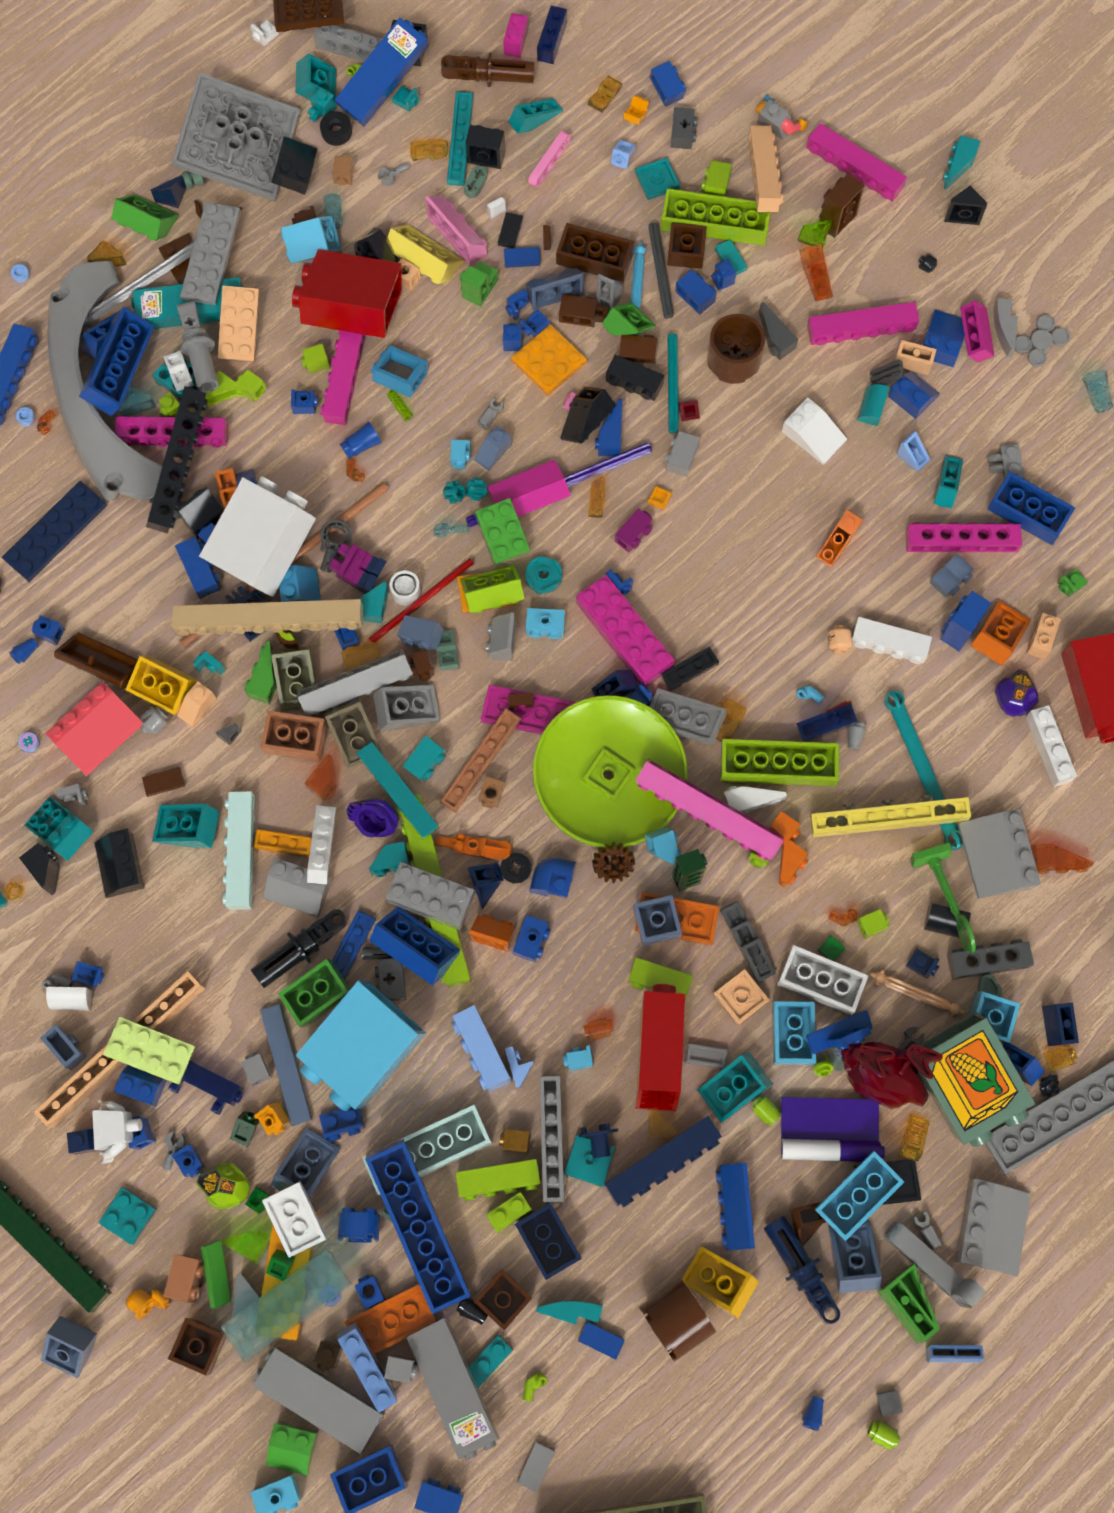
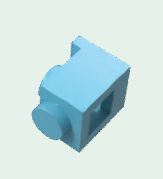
M451 440V468L458 470L466 468V461H470V440Z
M590 1045L586 1046V1050H582V1047L570 1049V1053L564 1054V1067L568 1066L569 1071L593 1068Z

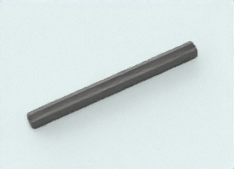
M655 222L649 224V234L663 315L665 319L672 318L674 313L659 227Z

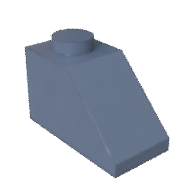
M497 425L485 438L475 461L489 471L512 446L511 435Z

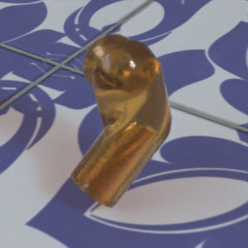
M50 409L38 419L37 431H40L42 435H46L50 431L47 424L56 417Z
M347 459V476L355 482H363L365 474L355 468V459Z

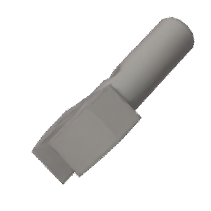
M405 162L392 170H388L385 166L380 169L378 179L388 176L382 179L381 182L382 185L390 186L394 184V177L409 169V164Z
M175 1131L165 1136L163 1143H166L169 1148L162 1167L165 1171L171 1169L174 1160L172 1154L186 1145V1140L182 1133H180L179 1141L175 1144L173 1143Z

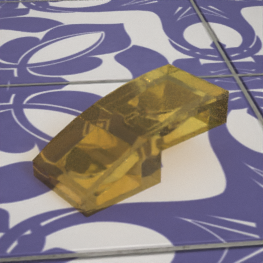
M608 75L599 84L598 91L589 98L588 105L602 113L613 101L621 89L622 83Z
M441 139L411 142L410 158L413 161L429 157L434 161L448 157V142Z

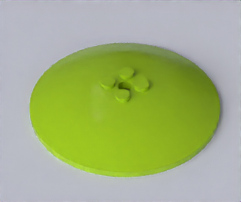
M592 697L567 707L546 727L534 755V787L546 815L566 835L594 847L605 848V843L611 846L612 842H615L616 846L623 843L625 848L626 846L629 847L646 841L645 834L664 828L678 811V809L672 806V802L666 799L665 801L658 799L653 791H645L638 787V783L635 782L648 758L687 780L686 756L674 729L652 708L626 697ZM606 770L612 771L614 774L613 779H605L603 772Z

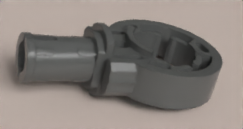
M338 519L325 523L320 533L322 543L320 551L324 552L326 543H328L320 570L325 571L328 564L326 571L328 573L332 572L329 565L332 559L336 558L338 548L342 543L350 545L352 540L351 528L346 522ZM329 526L331 530L337 528L342 530L344 534L347 530L349 540H346L347 534H345L342 542L333 543L327 536L329 529H327L326 534L324 531Z

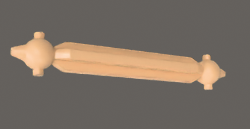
M884 970L877 973L871 972L870 974L876 981V985L884 983L888 988L938 1009L949 1010L952 1017L965 1013L959 1005L960 1002L956 1001V1003L951 1004L948 999L893 976H886Z

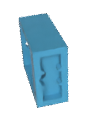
M389 345L386 351H382L378 362H375L371 368L372 381L411 398L427 375L428 361ZM392 360L414 371L406 380L385 371L384 368Z

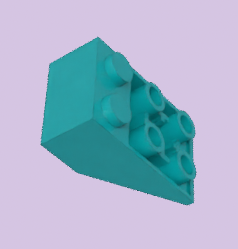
M51 796L24 825L67 861L94 832Z

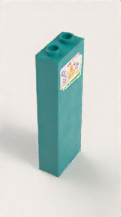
M240 277L223 279L222 286L243 287ZM183 284L133 290L134 297L131 298L135 314L155 326L154 329L183 326L177 305L190 301L181 300L180 298ZM222 286L216 306L195 302L200 323L220 321Z

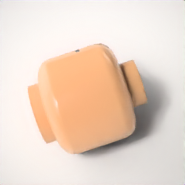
M844 625L834 626V629L828 632L829 649L835 654L848 653V650L853 647L852 631L845 628Z

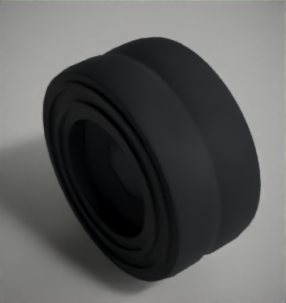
M333 111L323 116L320 121V131L324 141L333 146L343 145L349 141L352 135V127L347 115L342 112ZM333 126L341 127L339 131L331 130Z

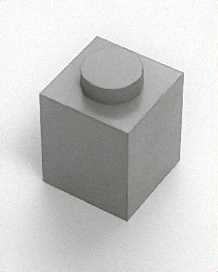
M260 1053L249 1054L245 1057L246 1060L241 1062L251 1085L255 1086L272 1078L265 1059Z

